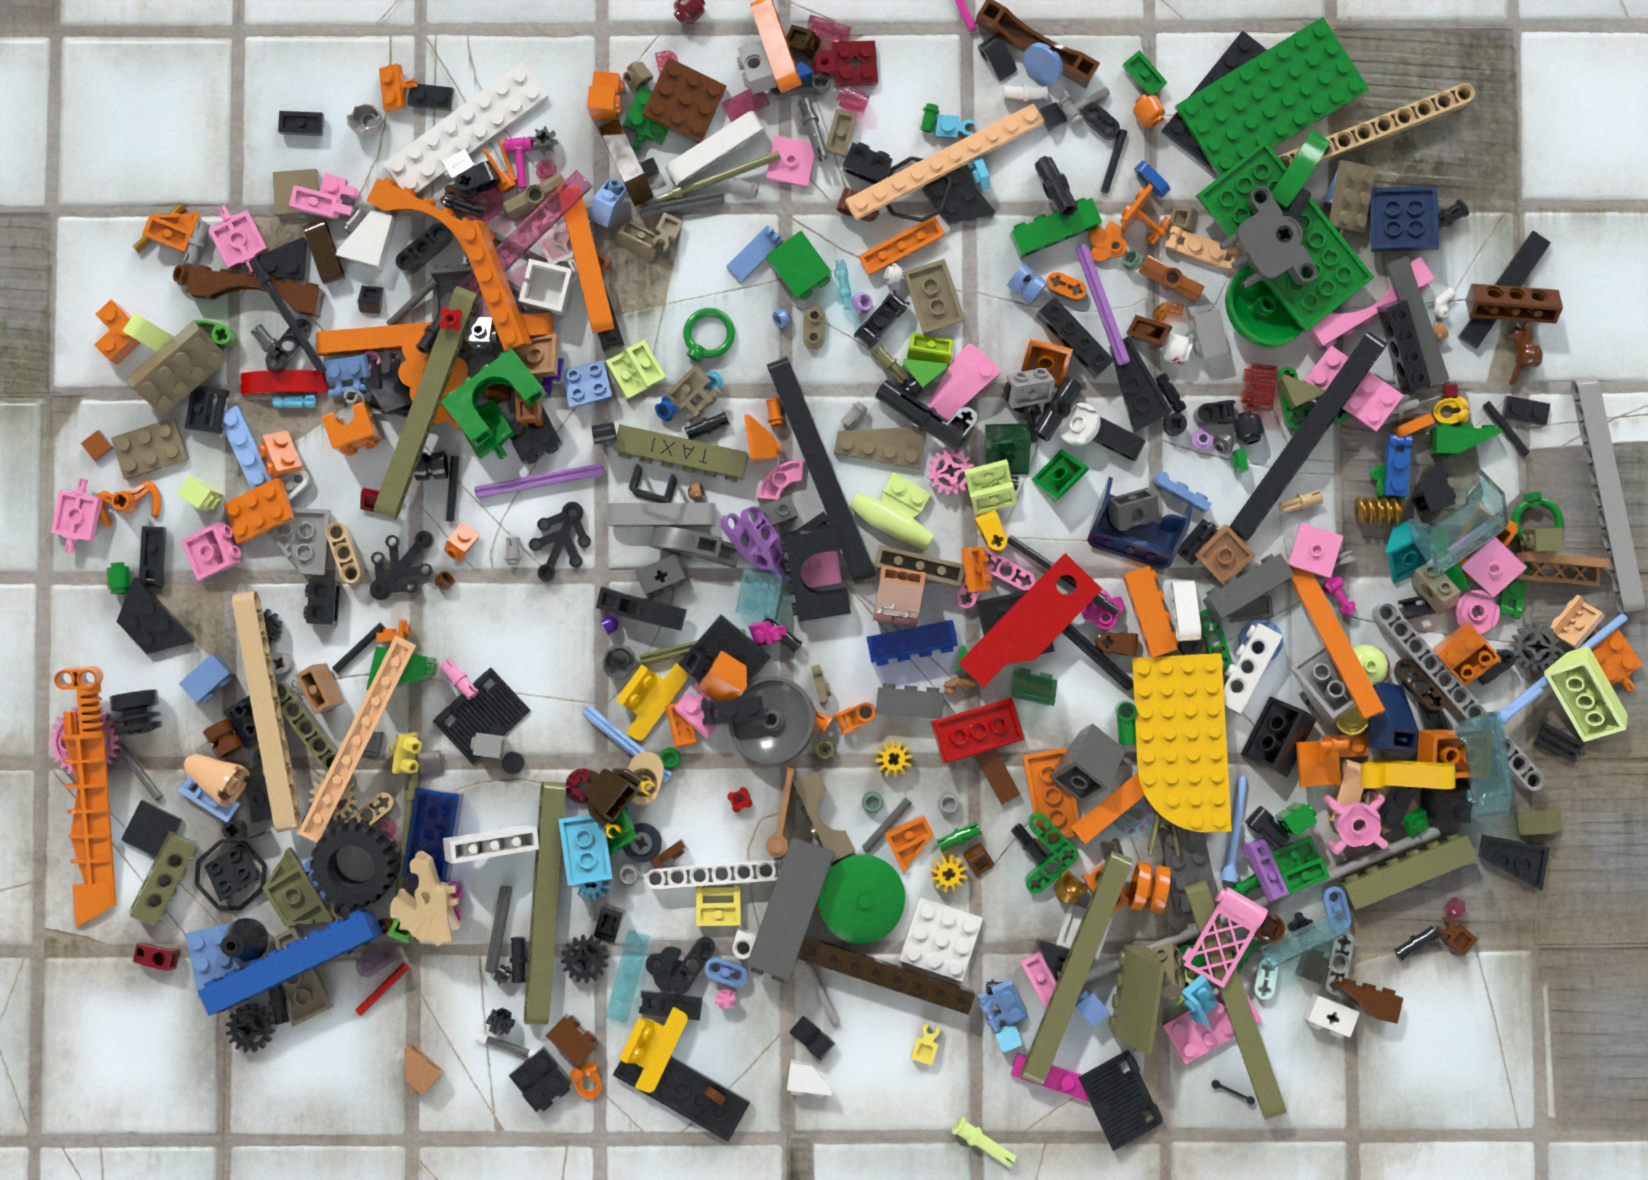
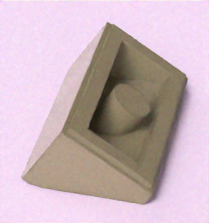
M628 219L624 221L615 238L616 244L650 261L655 259L662 246V243H657L652 248V241L657 234Z

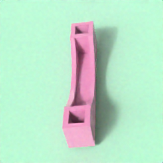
M1420 256L1410 263L1420 292L1430 287L1428 283L1434 277ZM1391 284L1386 294L1376 304L1353 313H1330L1307 332L1317 349L1323 346L1328 349L1338 342L1336 338L1343 335L1346 338L1356 332L1354 327L1362 324L1364 327L1374 321L1373 316L1378 314V306L1397 300L1393 285Z

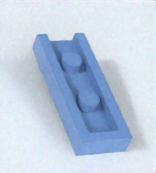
M767 225L726 266L727 269L743 282L766 260L768 253L783 243V239Z

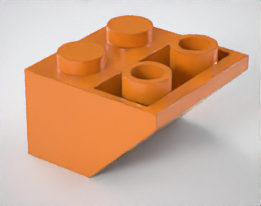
M1469 620L1434 647L1436 655L1465 687L1501 660L1499 655Z

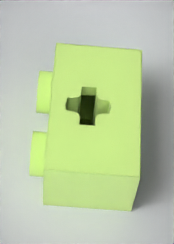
M192 476L187 477L176 493L196 508L210 513L220 506L223 494L204 481Z

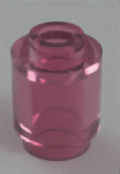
M846 85L845 89H840L836 100L840 101V107L855 113H864L870 97L866 96L865 92Z

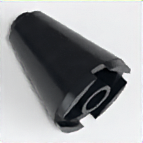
M241 918L234 921L227 928L221 942V950L226 956L238 962L248 963L254 959H259L266 952L269 934L260 921L251 918Z

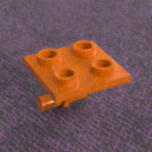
M1149 184L1146 189L1141 188L1135 196V203L1125 208L1121 215L1123 218L1120 223H1122V233H1125L1137 218L1153 230V233L1146 241L1154 246L1157 240L1166 234L1165 230L1172 221L1165 216L1160 224L1157 225L1142 212L1151 198L1153 186Z
M1330 738L1327 741L1296 742L1300 787L1341 784L1338 749L1349 748V741L1347 739L1337 740L1336 738Z

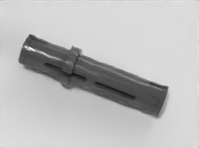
M803 98L805 104H803L802 99L798 101L803 117L801 121L803 126L806 127L815 160L822 162V156H824V160H827L829 155L818 125L819 118L814 113L811 99Z

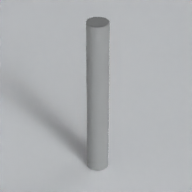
M809 962L804 964L832 1026L838 1024L840 1020L813 964Z

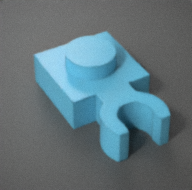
M937 114L936 138L957 140L958 134L968 137L973 132L966 131L965 127L973 126L974 121L967 119L959 122V116Z

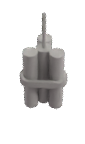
M1413 392L1404 394L1402 400L1383 425L1396 421L1400 423L1403 422V419L1418 416V408L1421 403L1439 399L1440 396L1419 402L1418 399H1415Z

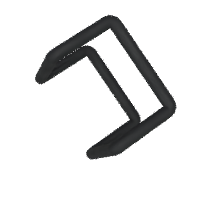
M636 464L629 484V490L638 497L659 503H671L677 484L676 476L674 474L670 475L664 496L638 489L643 469L639 464Z

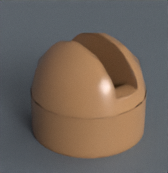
M1442 322L1432 326L1437 341L1449 337L1448 330Z
M701 482L694 483L688 488V497L694 501L705 499Z

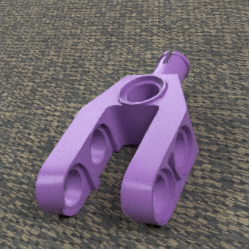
M753 506L742 510L740 518L734 513L726 514L721 518L720 525L723 532L743 558L760 571L770 570L779 584H783L791 578V575L786 574L785 568L780 563L781 559L785 556L780 537L758 507ZM749 512L754 514V523L749 520ZM729 518L734 521L735 526L733 529L728 524ZM762 529H764L767 533L766 540H764L761 536ZM742 535H744L747 539L746 546H744L741 542Z

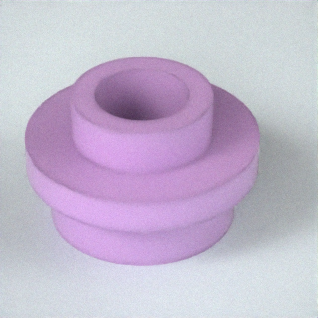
M863 292L855 294L852 298L853 309L859 314H865L870 311L873 305L871 296Z
M1199 428L1193 432L1191 442L1199 450L1208 449L1213 443V434L1206 428ZM1204 435L1206 442H1201L1199 436Z

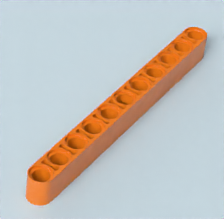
M552 313L521 314L529 337L554 334ZM432 322L316 332L317 355L335 356L359 354L367 351L402 350V344L408 336L412 334L424 335L425 328L431 325ZM464 338L462 345L469 344L466 342V338Z

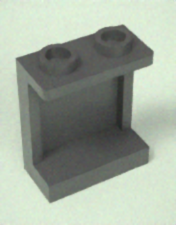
M461 263L457 264V267L448 268L447 265L435 266V269L429 270L430 275L439 282L433 289L434 312H432V320L435 319L439 311L445 307L448 308L452 294L457 286L478 293L477 279L470 264ZM478 302L472 317H479Z

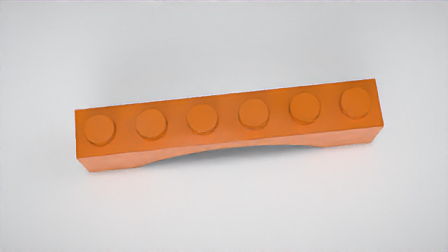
M387 177L384 180L376 179L366 200L367 202L390 213L417 211L434 216L453 232L462 250L466 252L457 227L471 222V220L465 217L462 220L454 217L455 212L446 207H443V210L436 208V202L426 197L423 200L415 197L417 192L407 187L404 190L397 188V182ZM488 230L495 247L498 239L493 237L494 232Z

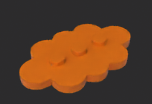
M412 334L404 340L402 352L407 360L400 365L398 370L400 381L410 387L412 401L433 348L432 346L428 354H423L417 350L416 345L423 337L420 334ZM456 359L442 400L448 392L455 391L462 386L464 380L469 378V366L463 359ZM440 403L433 423L442 424L449 421L453 427L462 430L443 404Z

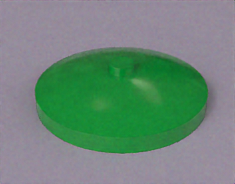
M1248 265L1235 274L1227 286L1225 308L1228 318L1234 329L1250 343L1264 348L1284 346L1299 336L1302 329L1264 281L1260 280L1247 288L1243 286V281L1254 274Z
M853 854L838 860L831 866L817 907L823 923L834 935L851 943H871L885 937L898 924L905 906V890L900 876L889 863L873 855Z

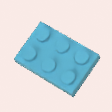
M590 815L558 819L568 886L612 880L605 827L602 828Z

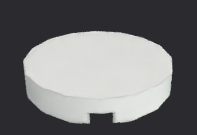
M1086 403L1075 404L1076 406L1071 408L1070 415L1063 418L1058 426L1061 438L1072 446H1081L1090 442L1098 433L1101 425L1100 415L1097 410Z

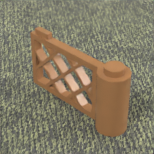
M792 767L787 768L776 833L771 834L766 843V850L773 857L783 856L789 846L788 838L783 834L795 769Z

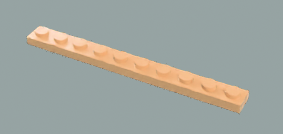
M1033 103L847 198L845 203L857 221L945 174L1044 124V119Z
M398 636L394 637L298 832L299 835L316 843L322 837L416 645Z

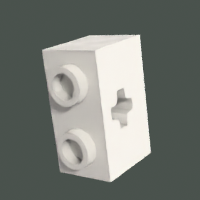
M1313 993L1303 1018L1310 1021L1309 1026L1319 1030L1322 1027L1330 1029V1034L1342 1038L1343 1035L1351 1037L1360 1012ZM1327 1015H1334V1020L1327 1019Z

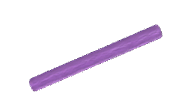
M1080 245L1076 248V253L1117 364L1125 365L1130 362L1090 250L1087 245Z
M598 463L476 486L474 492L476 498L490 497L601 476L604 474L602 464Z

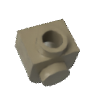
M637 61L631 63L627 67L628 71L623 74V80L632 92L639 90L640 86H646L654 77L643 62Z

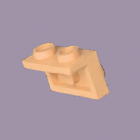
M1577 595L1568 602L1566 609L1561 615L1553 620L1550 629L1555 632V638L1574 649H1578L1605 616L1603 612L1586 604L1583 598Z

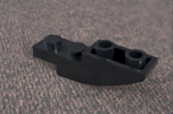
M601 587L596 608L612 612L616 615L682 631L687 609L606 587Z

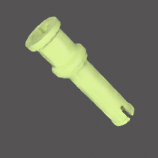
M963 1116L955 1123L952 1134H958L967 1140V1144L970 1146H978L1008 1168L1013 1165L1011 1161L1015 1162L1016 1155L982 1134L980 1127L972 1126L965 1121Z

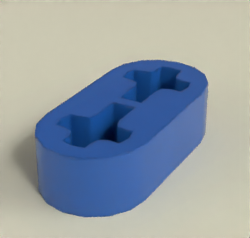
M1142 160L1134 168L1137 176L1147 186L1149 184L1153 186L1152 191L1157 196L1163 198L1171 190L1168 183L1146 161Z

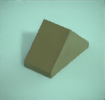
M1282 375L1278 379V384L1290 410L1320 397L1325 392L1324 389L1287 375Z
M1559 807L1515 813L1518 835L1550 834L1563 830Z

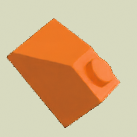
M749 414L744 415L751 463L778 460L777 455L781 454L780 442H775L774 435Z

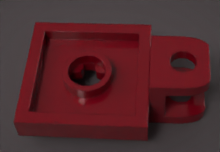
M875 40L832 42V50L817 52L812 61L814 77L818 74H824L828 78L834 77L835 87L873 86L878 84ZM853 59H857L860 62L856 69L853 65L849 64Z

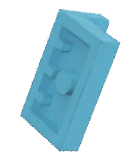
M1200 975L1182 991L1185 999L1183 1003L1191 1011L1189 1015L1196 1024L1201 1023L1207 1028L1210 1024L1206 1014L1211 1012L1218 1002L1208 980Z

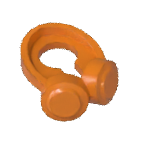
M585 1062L582 1067L575 1066L572 1069L570 1079L574 1081L575 1089L579 1095L586 1099L597 1097L602 1089V1080L597 1073V1065L594 1062ZM583 1074L587 1075L589 1080L595 1082L594 1089L586 1090L583 1088Z

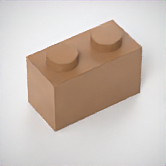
M327 663L311 665L295 675L313 714L330 712L345 703Z

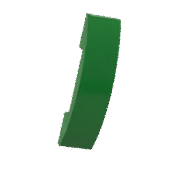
M1313 129L1306 137L1283 176L1271 191L1277 204L1284 209H1287L1330 143L1329 140Z

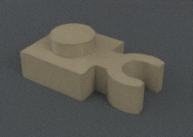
M664 212L654 233L657 236L652 241V248L657 243H662L664 245L662 252L665 253L669 246V240L675 241L684 221Z
M820 664L811 666L819 702L828 701V696H832L829 683L824 684Z

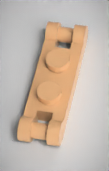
M1171 226L1169 231L1170 238L1165 243V249L1237 273L1240 267L1233 269L1231 266L1232 262L1242 256L1236 247L1221 250L1219 247L1221 243L1184 231L1179 227ZM1178 238L1184 240L1183 245L1177 243ZM1226 254L1232 256L1230 262L1224 260Z

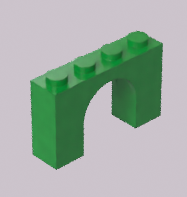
M512 348L506 352H501L495 361L484 365L479 373L464 380L462 386L455 391L448 392L444 399L440 401L476 448L494 435L480 417L477 409L479 396L487 387L494 384H507L518 392L529 407L547 394Z

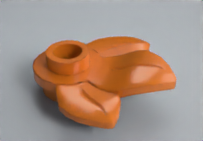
M1109 221L1105 229L1094 228L1088 231L1089 240L1094 245L1090 250L1093 261L1105 262L1110 257L1119 258L1126 253L1127 243L1122 238V229L1118 224ZM1114 244H1120L1118 249H1112Z

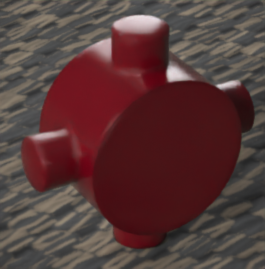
M1444 383L1442 385L1444 387L1442 390V397L1444 399L1458 397V385L1456 383L1449 385Z

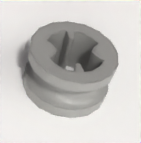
M1353 550L1338 554L1336 565L1339 566L1355 561L1356 558L1352 556Z

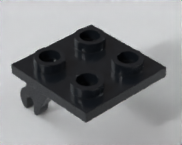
M396 351L391 352L389 355V372L382 374L381 363L377 364L378 358H373L370 361L372 367L371 375L362 380L384 415L409 407L413 403L410 397V387L404 385L398 376L400 357H396Z

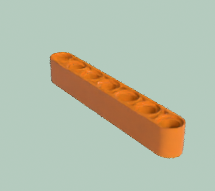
M580 185L558 189L592 333L614 329V324Z

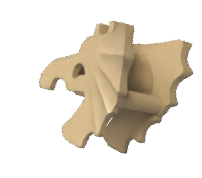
M419 851L410 862V872L417 874L419 877V886L415 890V898L404 888H401L397 897H394L391 902L390 917L398 919L400 921V929L408 930L412 937H416L421 943L432 941L438 947L443 942H451L453 940L451 930L459 929L461 926L453 909V906L458 904L459 898L451 897V893H455L457 890L456 886H449L447 883L440 881L433 858L427 853Z

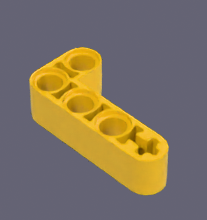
M1369 760L1361 764V787L1381 788L1388 785L1453 789L1456 787L1455 765L1415 761Z

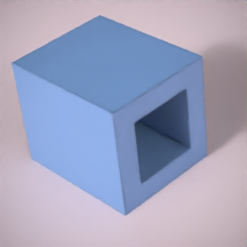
M1084 990L1080 993L1075 1006L1089 1024L1094 1027L1110 1013L1091 990L1088 992Z

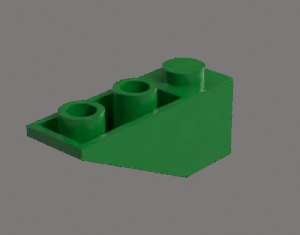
M1439 423L1437 427L1431 429L1430 455L1454 456L1502 433L1503 429H1495V425H1482V428H1473V424H1460V427H1452L1451 423Z

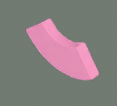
M792 460L782 463L767 474L759 487L757 500H778L786 487L793 483H802L804 460Z

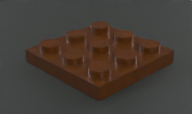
M668 57L642 113V117L699 144L705 137L727 86Z

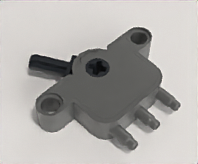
M1257 187L1248 195L1246 203L1253 216L1241 223L1235 229L1233 235L1219 245L1221 250H1225L1236 244L1242 256L1231 263L1232 268L1236 269L1247 263L1254 273L1247 280L1243 281L1242 284L1245 288L1254 285L1260 280H1273L1286 271L1289 272L1292 279L1298 285H1307L1316 278L1317 267L1304 246L1300 245L1303 231L1300 226L1302 220L1299 217L1311 197L1309 190L1300 189L1288 212H1282L1270 191L1265 187ZM1254 195H1261L1263 203H1257ZM1281 232L1284 234V235H1283L1284 240H1281V239H1280V236H1281L1280 233H1281ZM1301 269L1309 272L1308 279L1302 277Z

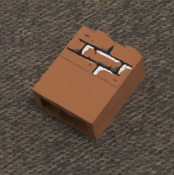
M882 566L873 620L916 627L926 573Z

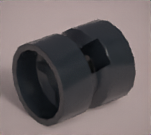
M445 450L433 451L431 455L427 452H422L414 473L416 481L429 480L431 477L435 480L448 479L449 464Z

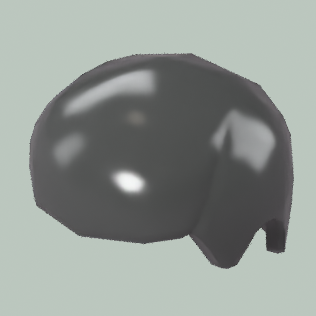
M623 644L611 646L603 656V670L610 678L615 680L626 679L635 669L636 656L628 646Z

